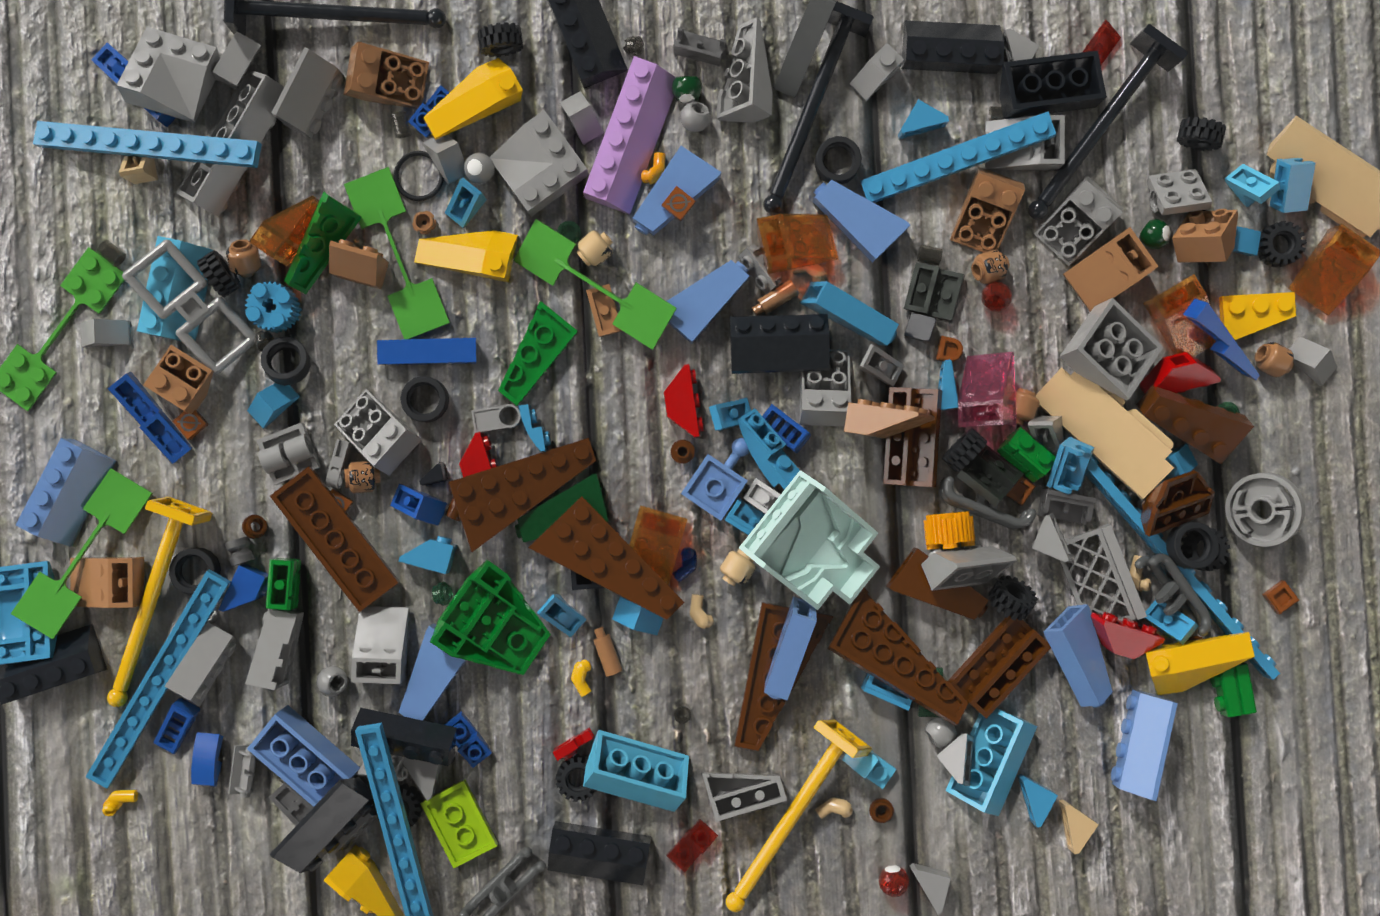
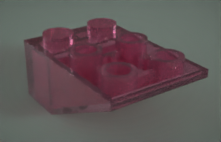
M1014 352L967 356L958 398V427L980 428L1017 425Z

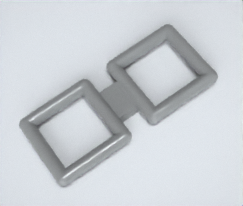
M170 240L162 241L123 272V279L161 319H166L176 310L187 322L176 330V336L203 365L214 371L213 375L221 373L258 342V336L222 297H216L208 305L199 298L197 293L207 286V280ZM165 252H168L192 278L194 283L163 307L135 276ZM220 309L246 339L215 363L188 333L216 310Z

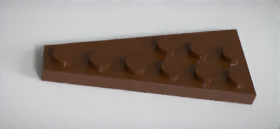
M589 438L448 482L471 553L594 463L596 458Z
M583 497L579 498L528 547L666 620L685 603Z
M864 587L854 599L827 649L952 725H958L968 702L949 681H946L938 673L935 665L921 654V650L896 622H893L886 615L882 606L868 595L869 592Z
M761 602L734 743L735 747L759 751L776 717L785 704L786 700L773 699L764 693V687L790 607ZM816 612L817 622L792 690L809 662L814 649L819 644L828 624L833 619V615Z

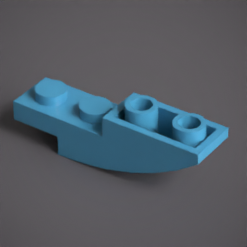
M753 409L738 419L741 433L752 457L767 480L774 488L780 484L785 490L800 470L782 450L786 443L756 409Z

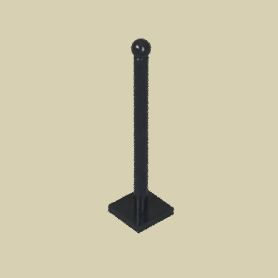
M224 0V23L233 34L237 31L245 36L246 15L413 25L429 24L433 28H441L446 22L445 13L438 8L431 9L428 12L427 10L261 0Z
M836 1L828 23L836 26L771 188V195L767 196L763 202V207L769 214H776L782 209L781 199L785 195L849 32L866 38L874 18L873 15Z
M1148 24L1134 37L1130 45L1144 54L1143 58L1065 161V164L1058 170L1040 194L1038 200L1033 201L1029 205L1028 213L1031 218L1039 220L1047 215L1048 207L1053 203L1153 67L1158 64L1169 72L1184 60L1188 51L1151 24Z

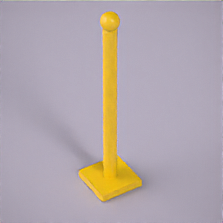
M169 496L147 501L146 510L166 516L169 519L113 689L107 695V701L111 706L120 707L127 702L128 694L126 691H128L183 523L192 526L208 522L213 514L211 511Z
M820 720L814 726V729L829 739L831 744L734 890L735 892L727 896L726 906L730 911L739 912L744 908L745 899L749 896L842 753L845 752L852 758L868 756L871 752L872 747L838 721Z

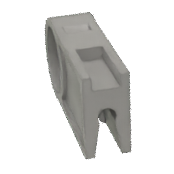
M512 404L471 410L475 433L515 428L522 420L519 408ZM512 407L518 412V420L515 424L506 425L502 422L501 413L505 408Z
M337 439L326 476V486L336 489L341 488L345 479L344 469L348 468L354 447L351 442Z

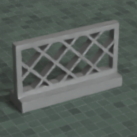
M1109 523L1065 540L1067 545L1071 544L1078 547L1074 559L1067 561L1071 563L1069 569L1067 563L1060 560L1077 605H1086L1080 599L1083 588H1086L1096 593L1091 605H1088L1091 613L1093 610L1100 614L1104 613V611L1094 607L1099 596L1102 595L1112 600L1107 611L1110 614L1116 602L1125 605L1129 615L1118 618V620L1123 621V618L1139 620L1147 617L1113 528ZM1098 535L1100 545L1096 552L1084 547L1087 538ZM1082 540V542H1081L1080 545L1074 543V542H1077V541ZM1102 548L1105 553V556L1100 554ZM1082 549L1095 555L1089 568L1077 563ZM1098 556L1109 563L1105 575L1093 570ZM1075 565L1088 570L1082 583L1072 579L1071 572ZM1111 571L1114 576V579L1109 577ZM1091 572L1104 577L1098 590L1085 585ZM1107 579L1115 582L1118 586L1114 597L1101 592ZM1075 584H1077V585L1080 586L1078 592H1077V589H1076ZM1120 594H1121V597H1122L1123 601H1121V600L1118 599V597H1119Z

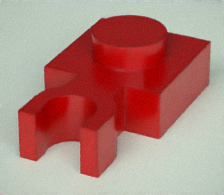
M589 727L577 736H573L554 748L552 753L557 761L562 758L566 761L578 753L576 749L579 746L592 740L594 734Z

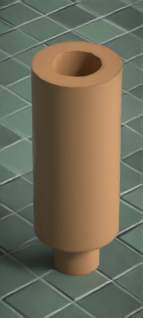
M789 280L757 300L758 304L751 309L756 316L763 312L767 315L799 295V292L793 282Z
M603 627L594 629L596 638L593 641L606 677L623 671L610 634H605Z

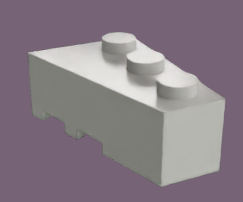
M268 609L264 613L262 619L263 627L246 679V685L276 690L289 683L304 612Z
M207 622L165 687L200 707L216 677L220 674L227 657H230L235 651L237 640L234 636Z
M702 773L716 822L787 801L780 775Z

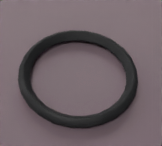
M413 151L404 155L397 162L394 170V181L398 191L404 197L414 201H425L431 199L440 191L444 178L439 171L438 184L427 195L414 196L407 193L399 182V170L402 164L414 156H425L431 159L425 151Z

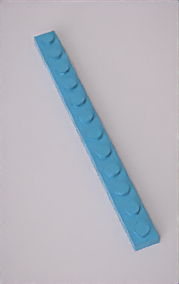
M1092 455L1085 475L1155 554L1163 553L1168 555L1166 543L1162 539L1163 534L1158 533L1150 537L1145 535L1141 522L1142 510L1134 508L1130 503V496L1113 484L1115 482L1114 478L1108 472H1103L1098 467L1099 461ZM1177 566L1221 630L1226 635L1243 633L1244 626L1236 618L1229 616L1226 612L1228 608L1222 601L1214 599L1210 594L1212 592L1210 587L1194 576L1195 570ZM1250 636L1255 657L1249 659L1250 663L1263 677L1274 680L1280 674L1275 668V661L1269 655H1264L1258 649L1260 644Z

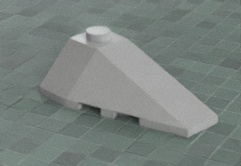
M756 17L738 27L731 51L734 56L730 68H726L724 76L727 77L724 90H720L718 95L716 119L719 121L755 123L772 116L773 92L761 21Z

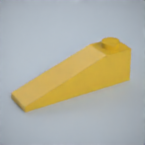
M496 58L474 69L424 116V121L436 140L520 102L523 89L512 69L500 58Z
M492 230L422 238L418 241L414 263L509 283L518 235Z
M1249 632L1186 641L1184 645L1179 642L1159 645L1146 653L1151 678L1158 695L1184 692L1255 657Z
M355 845L324 879L332 889L348 902L351 898L359 902L361 905L360 910L366 914L369 912L377 916H404L375 862L370 858V853L363 847Z

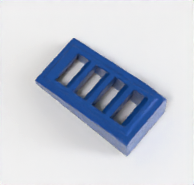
M771 404L762 417L768 423L775 413L779 415L771 425L774 431L783 419L786 421L776 433L786 443V446L797 454L809 440L811 434ZM792 425L794 429L785 439L783 435ZM798 432L802 433L801 436L797 439V441L794 444H792L791 441L798 434Z
M183 698L176 700L172 704L153 743L175 755L201 709ZM174 718H177L178 720L184 722V724L178 722ZM169 726L179 731L180 733H177L176 731L170 729ZM166 734V735H168L169 737L175 739L176 741L173 742V741H171V740L165 738L164 735Z

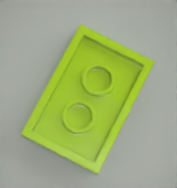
M466 779L435 794L428 801L425 799L420 803L453 869L497 847L498 842Z

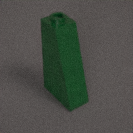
M593 474L518 518V524L515 525L518 539L522 538L523 543L538 539L581 497L606 522L610 521L599 475Z

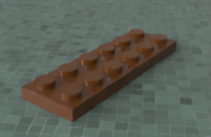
M308 466L270 495L274 503L359 612L400 582L311 466Z

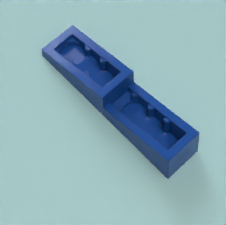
M108 42L91 59L116 84L129 62ZM144 108L166 127L176 118Z
M1194 299L1183 315L1216 341L1210 348L1214 353L1242 375L1257 380L1260 376L1209 303Z
M476 338L377 340V365L476 364Z
M132 372L126 373L108 388L141 425L139 428L172 464L192 449V446Z

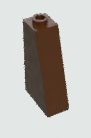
M915 547L886 585V587L895 592L973 620L977 617H982L988 608L986 604L989 600L970 586L932 591L921 566L929 556Z

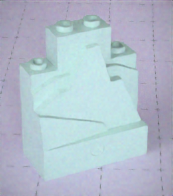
M801 470L739 547L746 555L816 610L822 606L832 592L836 593L848 604H851L880 568L876 562L864 553L878 535V532L829 489Z

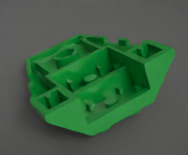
M486 560L465 580L440 616L430 643L449 656L524 675L551 634L534 610L530 608L521 592L512 583L509 575L489 560Z

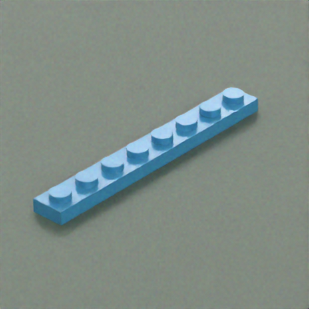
M1048 111L863 179L860 182L866 199L875 203L1056 137V131Z

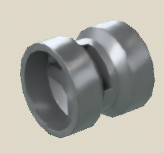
M246 536L225 543L227 551L231 554V566L256 560L254 552L249 547L251 544L249 537Z

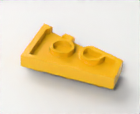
M1295 292L1219 297L1220 320L1234 340L1295 317Z

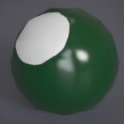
M678 76L672 83V93L676 100L687 104L699 99L702 93V83L697 76Z
M1153 219L1145 225L1139 239L1145 248L1156 250L1166 246L1170 240L1171 231L1164 221Z

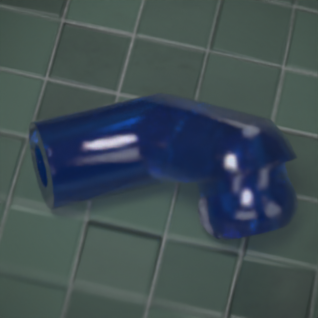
M691 547L683 548L681 551L682 566L672 573L679 583L697 568V553Z

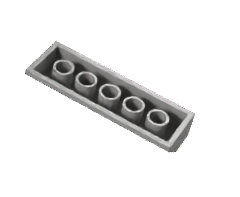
M248 69L209 137L258 141L263 146L267 131L276 123V117L272 114V111L284 86L265 74ZM194 162L176 193L219 217L220 213L226 210L229 203L228 199L232 192H235L240 186V178L243 173L250 167Z

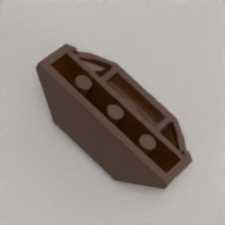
M1193 470L1165 480L1146 496L1142 503L1143 510L1141 514L1145 535L1150 537L1209 514L1215 492L1208 486L1199 472Z

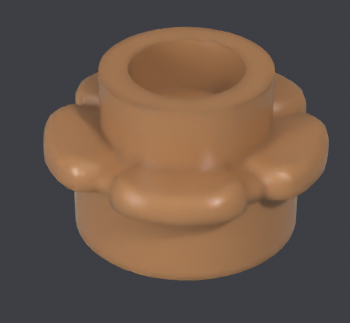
M425 211L415 214L413 219L415 231L427 235L431 233V230L435 229L436 220L431 212Z

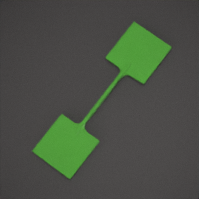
M386 167L344 184L354 211L362 217L359 221L361 229L377 223L384 226L406 282L405 288L388 295V299L404 339H411L449 324L450 321L433 278L418 284L410 282L388 227L390 218L406 212L390 168Z
M535 219L513 261L554 286L560 273L567 269L620 304V311L613 325L653 350L677 308L637 282L625 299H621L569 265L568 259L576 243L538 219Z
M88 247L60 285L74 296V305L38 353L31 354L19 344L15 346L0 367V392L26 411H29L57 373L43 362V355L81 304H86L98 314L103 311L125 281L122 277L123 271Z
M110 468L83 508V510L95 516L99 521L89 539L60 580H53L39 572L11 612V615L54 639L82 598V596L66 586L67 579L104 526H111L126 534L153 493Z

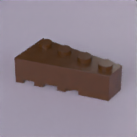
M1153 385L1136 404L1143 416L1220 464L1225 461L1254 427L1243 414L1229 412L1218 406L1214 407L1204 404L1203 401L1192 400L1183 397L1181 394Z

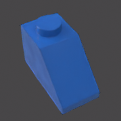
M399 483L390 506L414 519L438 526L441 518L444 516L447 503Z
M248 564L238 565L218 610L222 612L232 610L266 596L268 573Z

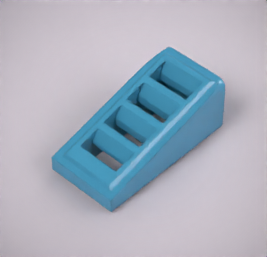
M951 359L943 361L940 368L938 389L942 390L941 411L955 409L959 406Z

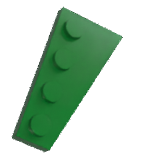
M323 192L284 281L289 286L306 295L329 264L330 241L339 243L340 239L346 240L362 217L326 192Z
M542 301L539 302L527 332L498 389L502 395L516 406L520 405L578 333L574 327Z

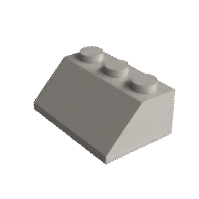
M304 47L272 114L285 126L312 139L313 135L320 130L321 119L324 113L330 110L332 97L335 91L341 88L344 75L336 66Z
M976 545L969 549L958 547L944 552L942 550H935L928 555L929 557L921 566L933 591L991 583L1016 562L1017 559L1014 555L993 546L981 547V545Z

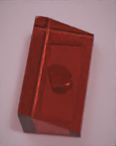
M1105 20L1082 52L1098 50L1100 65H1102L1121 39V36Z

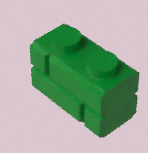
M1022 427L1009 434L997 449V452L1024 473L1033 483L1050 471L1056 458Z
M270 559L266 609L293 610L298 608L300 559Z
M1243 662L1210 678L1212 686L1216 687L1217 697L1214 698V704L1220 714L1226 717H1235L1257 712L1247 663Z

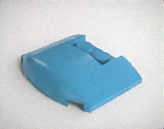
M50 561L0 567V665L53 658L57 635L54 639H51L11 615V612L39 572L55 580Z

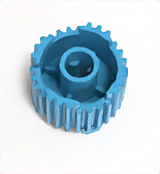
M271 281L268 283L263 282V284L257 283L250 290L251 294H247L249 298L245 300L247 301V304H245L247 307L245 309L246 316L258 328L272 333H279L282 330L286 331L287 327L291 328V324L295 325L296 320H300L298 316H301L299 311H302V309L299 307L300 303L297 302L299 299L295 297L296 294L290 288L280 283H273ZM273 304L276 305V309H275V310H272V309H271V306H272Z

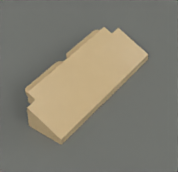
M1295 116L1269 145L1267 156L1274 160L1270 167L1269 177L1274 179L1277 159L1303 158V162H1315L1309 204L1319 203L1321 205L1320 211L1358 237L1369 236L1371 238L1377 229L1380 230V170L1298 116Z
M1061 367L1037 393L1036 398L1040 402L1039 407L1049 416H1062L1063 429L1074 439L1095 447L1092 455L1140 499L1143 500L1174 469L1165 460L1173 452L1171 450L1173 448L1171 439L1138 410L1131 409L1127 411L1123 408L1125 404L1123 398L1082 377L1075 371L1070 375Z

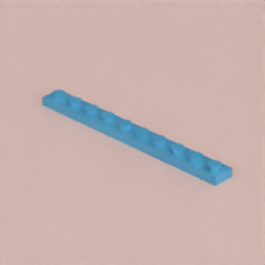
M37 121L33 140L34 145L42 148L258 168L262 147L261 143L253 140Z
M210 569L206 571L91 766L86 778L106 789L111 786L168 689L165 687L166 683L208 622L231 583L230 580Z
M376 723L358 726L355 733L405 916H433L383 724Z

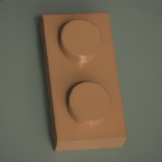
M610 284L602 286L612 293ZM596 288L586 290L599 338L622 332L621 329L613 325L618 315L614 299Z

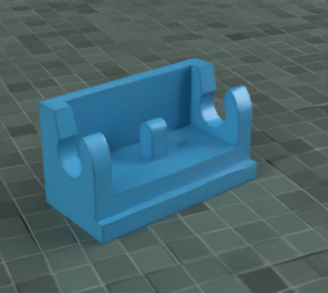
M1303 158L1277 159L1274 180L1279 182L1280 190L1271 196L1270 207L1282 213L1308 211L1316 163L1313 161L1303 162Z
M1072 437L1067 438L1059 446L1046 486L1066 494H1071L1072 489L1079 491L1095 447Z
M738 497L724 520L749 535L765 514Z
M866 674L860 687L864 692L909 711L912 703L911 699L870 674Z

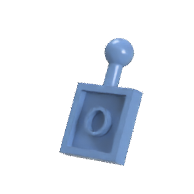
M737 438L733 441V452L724 464L707 454L681 493L720 521L748 481L732 470L739 458L748 455L750 452L744 438Z

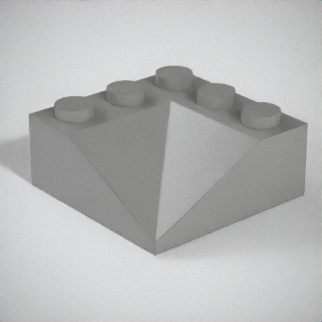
M146 27L116 86L126 103L195 123L216 80L212 71L220 60V55L214 46Z
M545 110L526 122L490 156L494 167L531 217L589 176L586 166Z
M1111 298L1094 306L1060 355V358L1077 374L1124 400H1129L1160 354L1163 346L1114 298Z

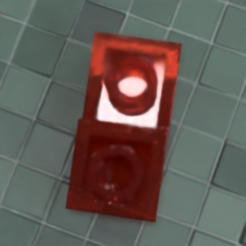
M699 819L679 839L666 856L685 873L699 855H703L718 835Z

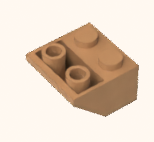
M1218 209L1216 211L1199 210L1188 212L1172 237L1177 262H1226L1235 247L1238 210Z
M340 239L339 243L330 241L329 273L331 275L382 289L389 262L383 258L382 253L368 246H363V249H360L354 243Z
M170 345L143 386L192 415L194 410H197L206 398L214 371L173 345Z

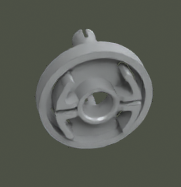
M1261 472L1242 478L1231 488L1226 499L1225 513L1231 529L1238 537L1252 545L1269 547L1286 542L1300 530L1305 518V503L1301 492L1289 479L1279 474ZM1259 501H1266L1270 504L1272 513L1268 519H1262L1257 515L1255 507Z

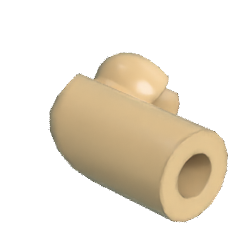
M692 594L690 617L698 627L702 629L710 628L714 620L711 615H707L702 609L704 596Z

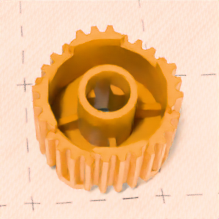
M969 511L926 515V520H923L927 550L940 549L941 544L943 549L958 548L960 542L961 547L975 546L973 516H970Z

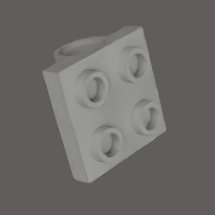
M1196 169L1148 176L1149 201L1153 213L1161 212V215L1164 216L1211 208L1212 200Z
M302 422L256 440L260 449L258 452L260 463L264 471L270 475L273 485L293 479L308 466H311L314 470L321 468L305 424Z

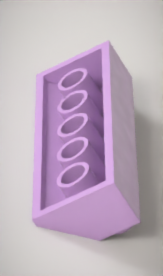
M636 56L633 57L584 188L583 194L585 199L629 215L631 214L642 184L641 173L647 170L674 98L672 83L676 77L659 65Z

